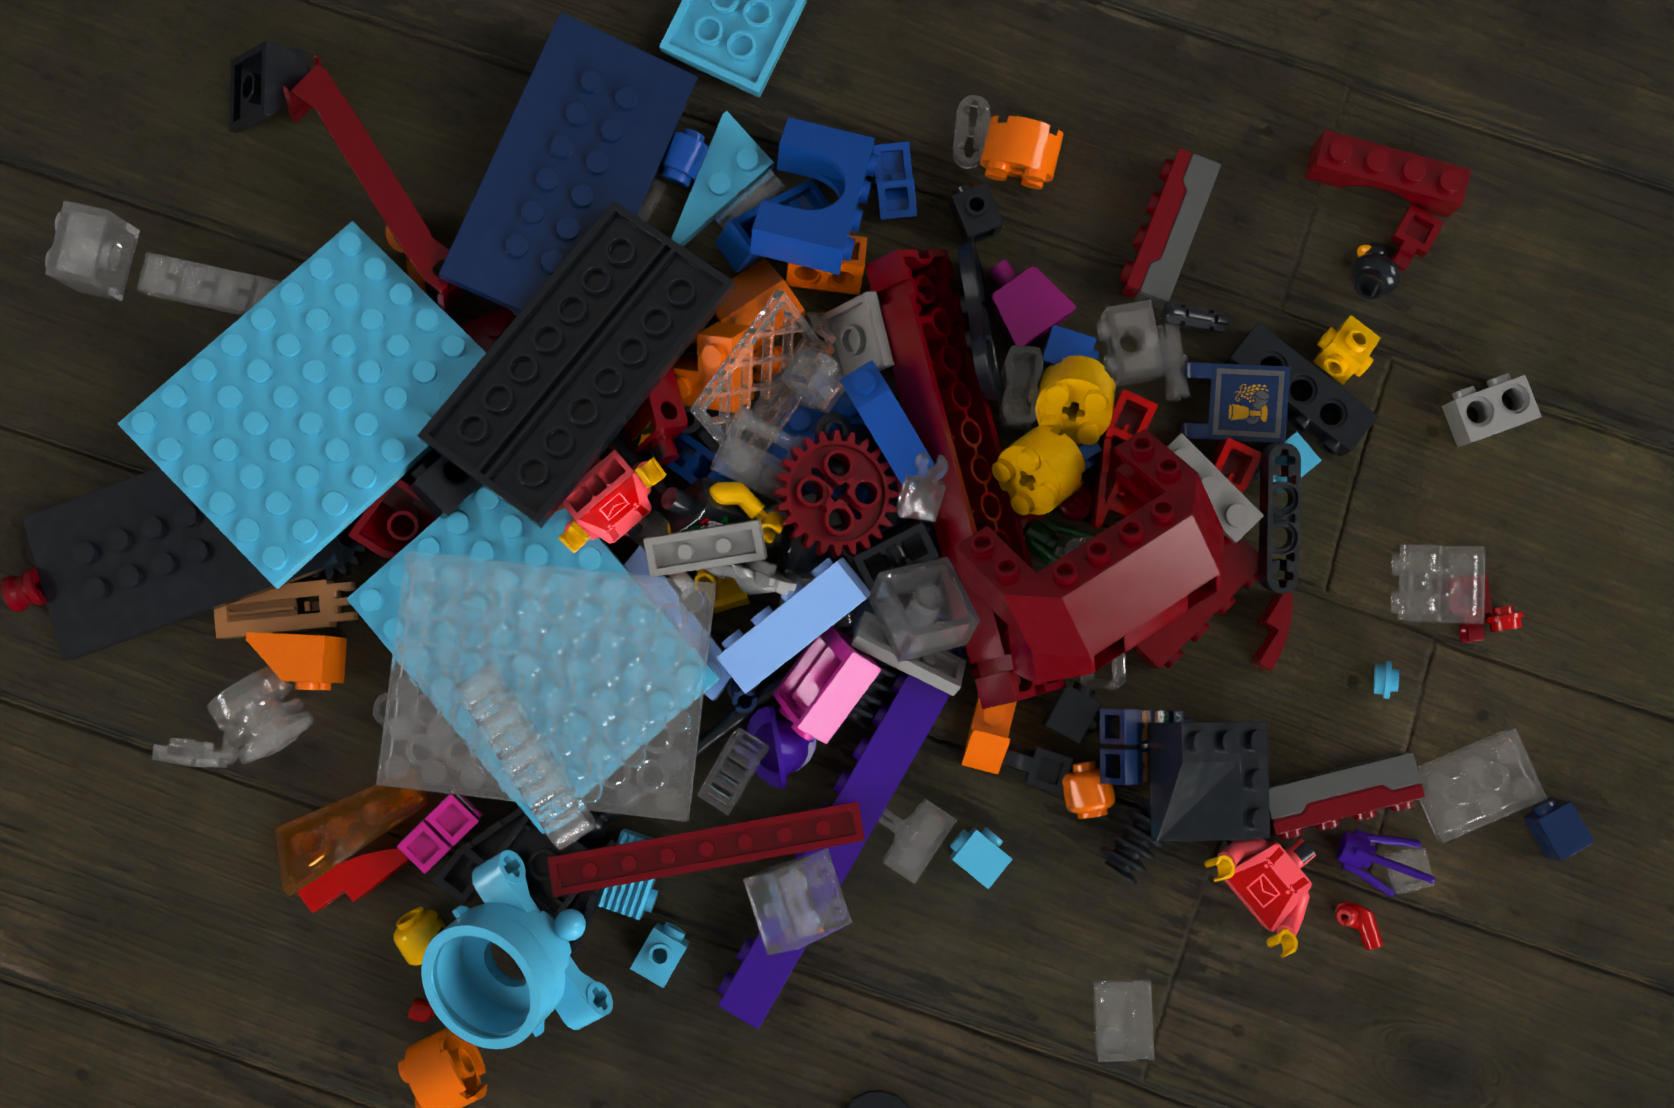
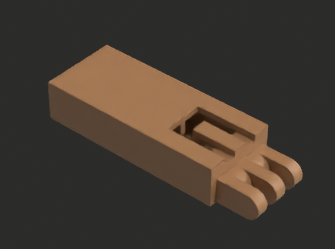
M325 579L288 583L282 585L279 589L274 588L215 609L216 639L246 637V632L280 634L337 628V622L358 620V612H342V606L352 605L346 599L348 597L341 598V591L349 592L356 590L355 582L333 583V581ZM319 596V601L304 602L305 611H320L319 613L298 615L297 598Z

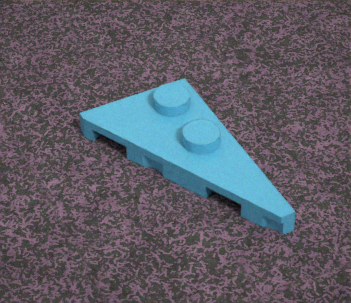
M728 111L722 114L709 150L671 239L681 246L688 243L774 168V162Z

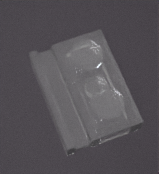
M1149 979L1093 981L1097 1061L1155 1060L1151 981Z

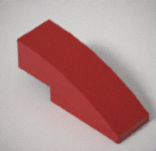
M397 846L376 850L337 863L315 874L294 889L313 914L326 908L345 892L353 902L365 897L411 860Z

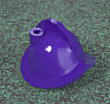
M768 706L758 709L750 718L746 731V748L751 764L759 777L770 786L787 789L786 777L800 770L810 761L815 752L816 738L812 737L810 741L802 738L791 728L794 724L787 718L776 719L774 706Z

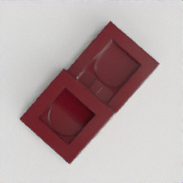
M1291 592L1275 593L1257 624L1267 629L1269 633L1250 663L1262 671L1273 670L1285 646L1292 619L1293 594Z

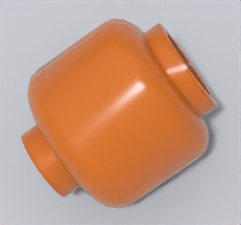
M1095 761L1073 764L1074 772L1066 774L1062 779L1067 810L1077 813L1078 819L1107 815V808L1112 807L1115 803L1113 784H1101L1100 768H1096Z

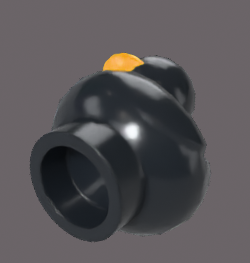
M1378 242L1358 247L1357 255L1359 258L1352 267V277L1355 282L1356 292L1366 299H1377L1382 295L1391 293L1400 282L1399 266L1388 258L1386 247Z

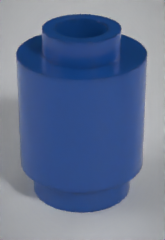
M687 128L684 129L683 133L675 132L661 164L664 168L661 176L674 184L688 188L690 182L696 180L709 150V147L703 143L705 137Z

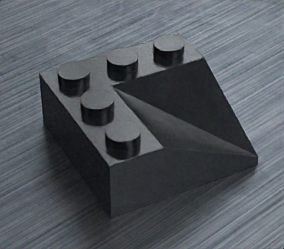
M1267 721L1149 722L1151 841L1270 838Z

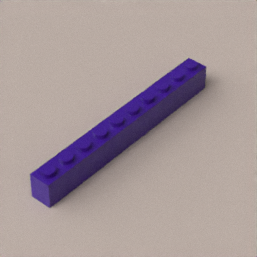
M903 671L899 673L890 690L896 693L889 707L884 704L880 706L871 724L877 727L870 740L865 737L861 739L852 757L858 760L851 773L845 770L842 772L833 788L839 794L832 806L852 802L859 803L865 841L795 854L794 857L799 859L800 862L793 873L786 870L779 881L775 891L781 893L774 907L766 904L756 924L762 928L755 940L753 941L747 937L736 956L737 959L742 961L735 974L728 971L716 991L722 995L718 1004L719 1007L759 1029L950 694ZM825 803L822 808L830 806Z

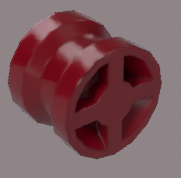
M37 568L27 569L21 576L9 575L1 580L3 598L13 612L25 611L31 604H46Z

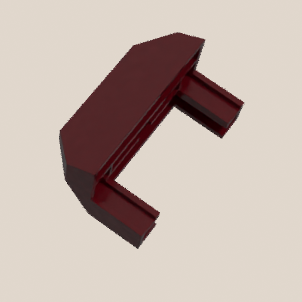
M1146 429L1114 448L1115 454L1126 462L1116 468V480L1145 505L1036 573L988 526L955 545L960 577L1007 624L1014 673L1033 683L1038 684L1093 674L1220 591L1224 556V530L1199 474Z

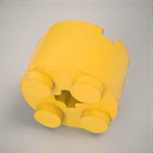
M1068 356L1062 358V362L1054 366L1050 365L1041 378L1035 405V415L1039 426L1052 427L1051 432L1059 436L1064 433L1076 444H1095L1099 437L1107 430L1112 420L1116 393L1113 377L1109 376L1105 371V366L1099 361L1086 356Z
M1038 426L1031 429L1003 450L997 462L992 466L993 476L999 481L1002 490L1008 491L1011 497L1013 510L1022 516L1028 513L1044 515L1051 512L1075 493L1083 484L1081 478L1082 473L1085 472V461L1080 449L1069 436L1064 433L1059 436L1051 432L1050 430L1053 428L1049 426Z

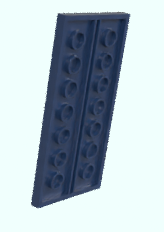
M560 12L439 272V278L520 313L613 201L638 216L698 76Z

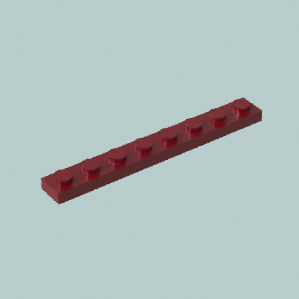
M852 802L548 857L547 860L553 897L855 843L865 841L859 803Z

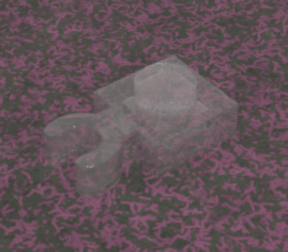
M925 452L918 454L915 461L918 470L917 477L906 475L896 508L899 517L936 521L946 491L945 484L942 480H939L948 471V462L944 455H939L937 463L933 467L928 468L929 458Z

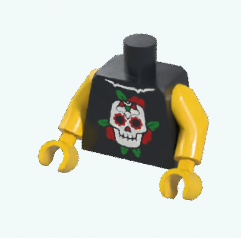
M702 477L684 491L670 487L662 496L661 504L663 508L667 509L669 523L667 530L669 533L761 519L764 540L766 543H771L776 536V532L781 534L783 529L780 523L784 518L776 512L766 513L763 510L766 506L741 482H721L708 477ZM705 569L696 570L694 586L698 591L706 592L708 585L704 577L710 578L715 586L717 585L719 577L712 575Z

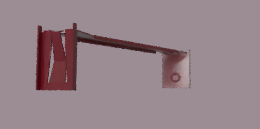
M314 55L316 66L289 93L288 88L283 86L290 119L297 123L312 107L318 111L323 125L408 260L411 259L421 277L439 291L437 294L438 306L448 314L468 292L462 288L463 292L461 293L458 286L453 284L448 290V284L433 273V268L440 261H445L450 250L432 237L428 227L344 95L342 96L327 70L322 67L320 59Z

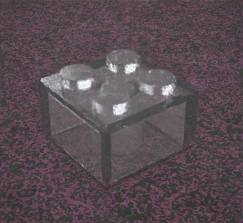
M64 200L62 210L55 219L56 233L53 245L45 257V275L78 292L122 301L140 230L109 210Z
M948 556L879 572L870 591L871 595L868 597L898 662L967 645L980 622Z

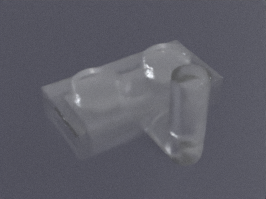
M225 718L222 749H213L214 742L194 741V739L170 738L169 745L154 744L152 760L190 767L227 768V764H233L237 760L241 719Z

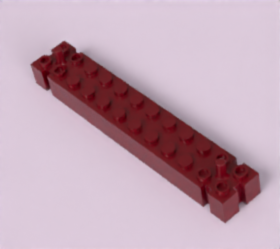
M897 249L865 265L872 292L876 291L877 296L881 299L879 305L894 362L892 369L903 411L936 465L935 469L921 476L965 641L970 664H972L971 673L974 677H980L975 679L982 709L1037 696L1038 694L1064 688L1063 679L1036 684L1014 673L1007 624L959 575L955 545L986 526L998 535L1032 569L1033 566L1019 514L1011 506V497L1008 491L1002 490L999 481L992 473V466L997 462L1002 451L988 399L983 396L978 383L973 354L969 353L967 349L965 330H969L967 320L962 314L959 292L953 293L950 280L954 279L955 276L948 250L927 249L918 254L917 249Z

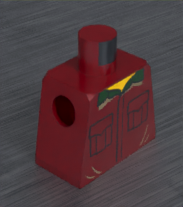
M673 367L621 430L632 452L653 451L659 465L672 463L679 458L673 440L688 426V419Z

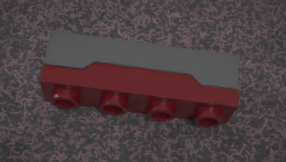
M1179 148L1173 159H1165L1158 179L1164 181L1160 193L1153 191L1145 213L1151 215L1146 227L1140 225L1132 247L1138 250L1133 261L1126 260L1119 277V281L1124 282L1121 295L1134 298V300L1160 310L1163 309L1166 302H1169L1222 164L1194 153L1191 154V152Z
M1399 751L1270 783V833L1279 834L1280 839H1289L1303 835L1302 828L1316 825L1317 830L1330 829L1339 826V819L1353 816L1354 821L1376 817V810L1390 807L1391 811H1401L1414 807V800L1426 798L1423 786L1420 784L1422 782L1414 753Z

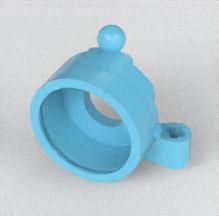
M511 850L502 851L473 870L472 882L484 904L473 908L462 905L455 908L452 913L456 920L431 940L425 950L421 966L424 991L430 1006L438 1018L461 1039L487 1049L510 1048L524 1041L531 1033L535 1037L541 1035L544 1032V1020L554 1009H556L569 1028L579 1030L610 1014L613 1008L612 996L607 987L582 973L570 956L572 951L569 941L580 938L585 931L586 921L584 915L572 908L561 911L556 919L545 911L541 912L529 894L525 877V865L518 854ZM493 943L505 950L515 960L523 972L525 980L513 979L500 970L492 955Z

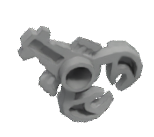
M764 560L746 562L745 565L732 564L705 569L717 577L734 578L740 589L749 595L771 592L788 595L789 590L795 591L797 586L796 583H792V579L776 571V564Z

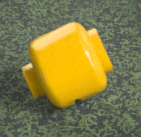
M418 907L403 915L396 922L397 929L393 934V939L409 965H422L427 946L437 934L446 928V925L436 910H424L423 907Z

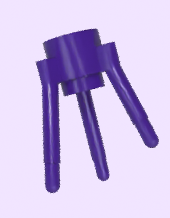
M1355 829L1353 834L1345 832L1340 839L1336 851V860L1342 862L1341 869L1356 874L1388 896H1394V890L1362 869V866L1369 868L1372 862L1429 883L1435 882L1433 875L1375 854L1376 847L1370 844V842L1419 848L1421 846L1419 840L1370 834Z

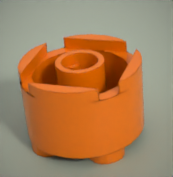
M999 116L991 117L980 165L986 169L985 177L997 181H1006L1007 176L1022 179V186L1032 189H1042L1044 182L1052 181L1062 144L1063 132L1058 129L1056 135L1049 133L1051 125L1025 117L1008 116L1007 123H997Z
M447 1027L410 1045L406 1049L405 1059L398 1062L399 1074L405 1083H409L415 1096L416 1108H463L483 1098L487 1093V1084L481 1086L480 1076L485 1074L486 1070L477 1046L461 1039Z

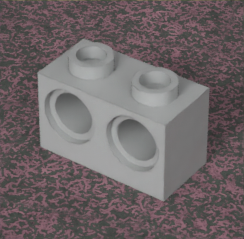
M1507 373L1486 381L1489 388L1476 392L1475 387L1470 386L1452 393L1454 400L1441 407L1457 448L1542 417L1526 375L1511 379L1510 374ZM1503 393L1512 400L1513 406L1511 410L1507 409L1502 403ZM1468 406L1473 407L1478 414L1476 423L1472 422L1467 416L1466 410Z

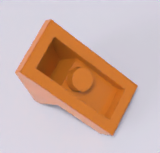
M978 694L961 765L994 774L999 773L1010 743L1008 736L1017 701L982 709Z

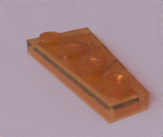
M413 768L275 828L282 890L290 897L428 805L423 776L418 769Z

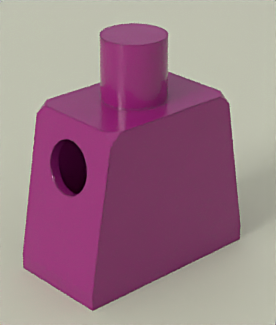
M1005 259L988 272L1000 288L990 296L988 301L989 307L1014 356L1047 334L1053 325L1058 326L1071 317L1077 308L1035 266H1031L1020 275H1017L1007 259Z

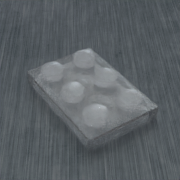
M1516 728L1505 729L1417 767L1422 782L1420 784L1423 786L1426 797L1419 799L1434 835L1440 843L1448 842L1547 799Z

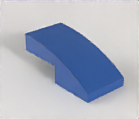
M909 141L874 145L873 154L879 155L875 171V182L880 220L917 216Z

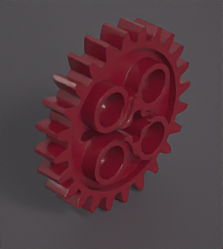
M839 430L831 433L829 441L823 431L816 434L815 443L809 437H806L801 441L803 450L796 446L789 450L794 461L783 459L779 463L787 473H778L774 476V480L783 484V488L772 492L773 496L783 498V503L774 508L775 512H786L787 517L780 523L781 527L792 524L794 530L789 538L792 540L801 535L805 537L802 544L804 550L816 543V553L819 556L825 554L828 547H830L832 558L841 555L842 547L848 556L856 554V544L864 550L870 548L868 537L875 541L883 537L877 527L885 529L891 527L892 523L885 517V514H893L897 512V508L888 502L890 499L899 496V492L889 490L888 487L889 484L897 480L896 476H885L884 471L889 468V463L879 464L877 461L881 454V449L869 453L867 451L869 440L865 439L856 445L855 433L853 432L848 434L844 441L841 439ZM830 457L836 458L841 462L843 467L841 476L834 475L829 470L828 461ZM812 468L817 470L819 477L811 473ZM803 484H809L814 487L817 495L814 503L807 502L802 497L801 488ZM857 485H861L868 490L870 497L867 504L861 503L856 498L855 490ZM838 487L841 492L838 495L839 499L834 501L830 496L834 492L833 488ZM852 510L859 513V520L855 519ZM831 512H837L842 517L843 528L841 531H836L830 526L828 519Z

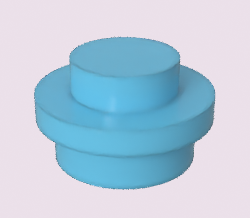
M1385 661V664H1375L1373 694H1382L1384 699H1389L1391 691L1398 692L1399 669H1392V661Z

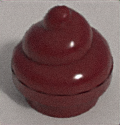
M1082 485L1056 508L1059 514L1066 520L1081 521L1092 512L1094 498L1091 491Z

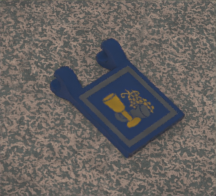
M1186 363L1184 368V375L1186 377L1211 378L1209 423H1183L1180 434L1182 433L1186 438L1223 440L1229 437L1235 441L1285 443L1291 366Z

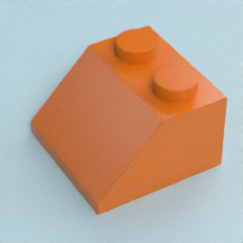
M765 258L731 279L735 282L736 289L714 315L718 322L752 326L753 352L764 344H770L806 320L805 309L785 280Z
M246 632V641L282 681L295 682V689L331 690V683H344L347 638Z

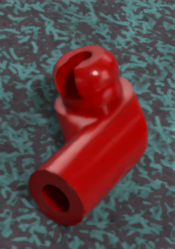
M1352 901L1342 902L1336 907L1335 919L1344 927L1346 925L1359 930L1365 950L1376 949L1384 945L1374 913L1370 909Z

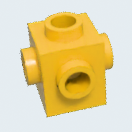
M1350 315L1336 330L1330 327L1317 343L1321 350L1313 362L1343 385L1353 374L1360 377L1369 368L1374 360L1369 355L1381 337Z

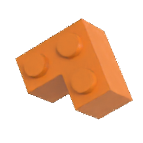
M717 322L698 334L697 356L684 355L673 365L684 406L734 413L754 399L752 326Z

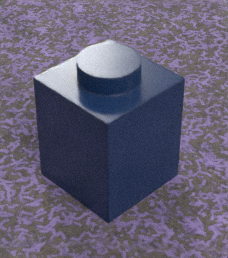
M1549 797L1532 806L1534 811L1523 817L1546 858L1563 861L1595 843L1572 801Z

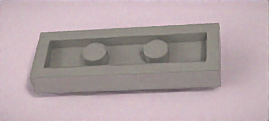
M1182 433L1167 446L1198 472L1223 527L1224 535L1232 543H1237L1264 515Z
M761 519L649 536L643 539L650 577L767 558Z
M864 610L858 619L851 646L952 696L957 693L961 688L966 660Z

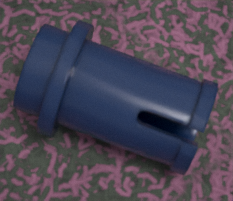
M732 678L727 684V691L732 699L733 706L735 705V709L740 713L751 712L757 705V697L755 696L757 685L745 694Z

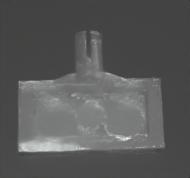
M926 798L922 799L914 813L905 820H902L887 808L884 809L882 814L892 820L893 823L882 816L878 820V823H881L895 833L893 844L882 859V862L914 884L957 822V819Z

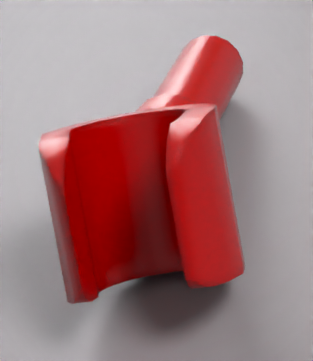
M415 998L410 1007L408 1018L421 1023L427 1022L433 1018L435 1012L430 1006L428 999L425 1001Z

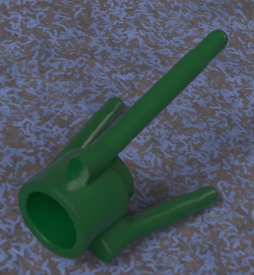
M1049 518L1045 524L1035 520L1026 532L1025 540L1028 550L1049 566L1060 559V557L1053 553L1060 542V538L1055 536L1056 532L1084 541H1088L1096 535L1061 525Z

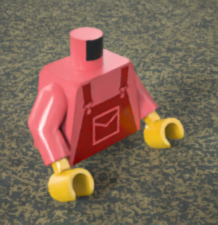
M613 450L584 475L563 501L562 505L571 514L572 518L568 520L564 533L558 539L572 553H575L588 540H595L600 537L610 544L616 542L623 535L627 537L637 535L643 527L642 519L652 509L647 497L651 493V487L660 482L667 474L654 457L649 461L638 462L631 468L618 452Z
M1299 838L1286 850L1279 843L1270 839L1234 840L1218 857L1205 861L1206 868L1215 865L1218 868L1216 870L1218 876L1213 879L1214 882L1224 880L1264 928L1271 932L1277 929V934L1267 939V945L1270 948L1281 943L1283 947V952L1280 954L1281 958L1297 950L1298 940L1296 935L1305 915L1310 898L1308 891L1312 886L1311 881L1301 871V868L1316 856L1312 848L1302 838Z

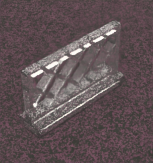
M776 290L692 405L690 411L723 448L720 453L728 462L754 470L834 357L836 351L829 342L821 341L788 295L784 291ZM782 308L784 310L783 327L774 328L775 315ZM800 332L803 337L793 350L794 333ZM783 334L782 354L773 355L774 335ZM759 337H763L762 356L753 358V345ZM781 361V373H777L772 379L773 362ZM762 364L761 383L752 384V365ZM737 367H741V386L731 387L732 374ZM760 391L759 399L750 410L751 392ZM740 394L739 413L730 414L731 395ZM720 397L719 416L710 417L706 410L715 398ZM739 421V427L729 439V423Z

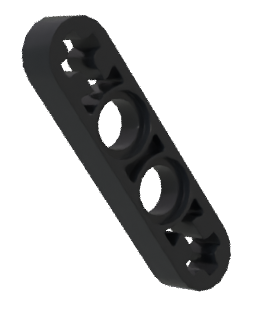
M1289 443L1270 444L1264 449L1260 459L1259 511L1264 516L1259 520L1258 576L1263 588L1267 591L1282 594L1293 590L1299 579L1301 456L1298 449ZM1275 456H1286L1287 463L1282 465L1275 464ZM1273 477H1287V482H1273ZM1278 488L1284 489L1288 495L1286 506L1280 510L1275 508L1272 503L1273 493ZM1281 526L1287 532V541L1281 548H1277L1273 545L1271 536L1274 529ZM1272 554L1286 555V559H1272ZM1279 570L1285 572L1284 579L1273 580V573L1279 572Z

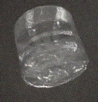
M270 667L263 668L236 682L207 705L209 714L220 730H228L240 726V729L229 739V745L231 748L245 745L237 753L241 764H248L279 752L293 743L302 732L314 723V718L309 711L297 714L304 706L301 699L281 702L292 690L293 686L290 681H282Z

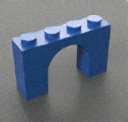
M788 117L779 144L777 170L822 181L836 192L839 200L826 208L817 210H804L761 200L752 228L750 253L839 275L843 260L851 261L855 238L850 237L851 231L858 233L864 210L858 209L859 203L867 204L871 182L866 181L867 176L874 177L879 158V155L873 154L875 138Z

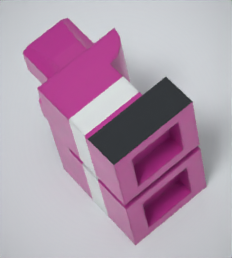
M455 788L397 847L425 874L480 821V817L483 814Z

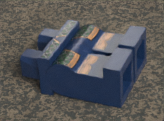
M1100 709V744H1136V748H1100L1101 784L1137 785L1138 783H1149V722H1193L1194 719L1184 716L1183 711ZM1117 715L1120 717L1119 737L1114 736L1111 731V722ZM1116 755H1120L1119 776L1113 773L1111 767L1112 760Z

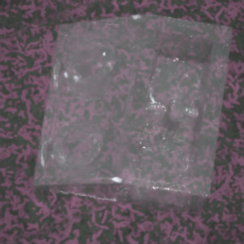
M828 848L770 867L743 879L768 955L800 949L852 923Z

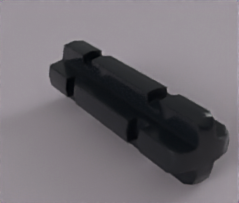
M1166 302L1163 310L1160 312V318L1166 324L1174 326L1181 324V327L1202 331L1209 330V332L1218 334L1224 333L1226 326L1230 322L1229 317L1222 311L1211 310L1209 312L1207 308L1186 304L1180 306V303Z

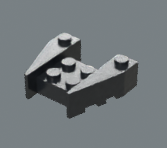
M520 807L488 827L487 830L471 841L459 847L433 879L434 883L464 905L472 902L478 894L472 882V873L477 866L505 850L517 853L525 865V877L529 894L541 912L545 911L556 919L561 911L572 908L584 915L586 928L583 935L576 940L569 941L572 951L570 954L571 958L586 941L597 909L596 902L601 890L596 889L553 897L547 858L592 850V848L559 823L547 833L542 834ZM616 838L611 839L606 847L616 845L618 840Z

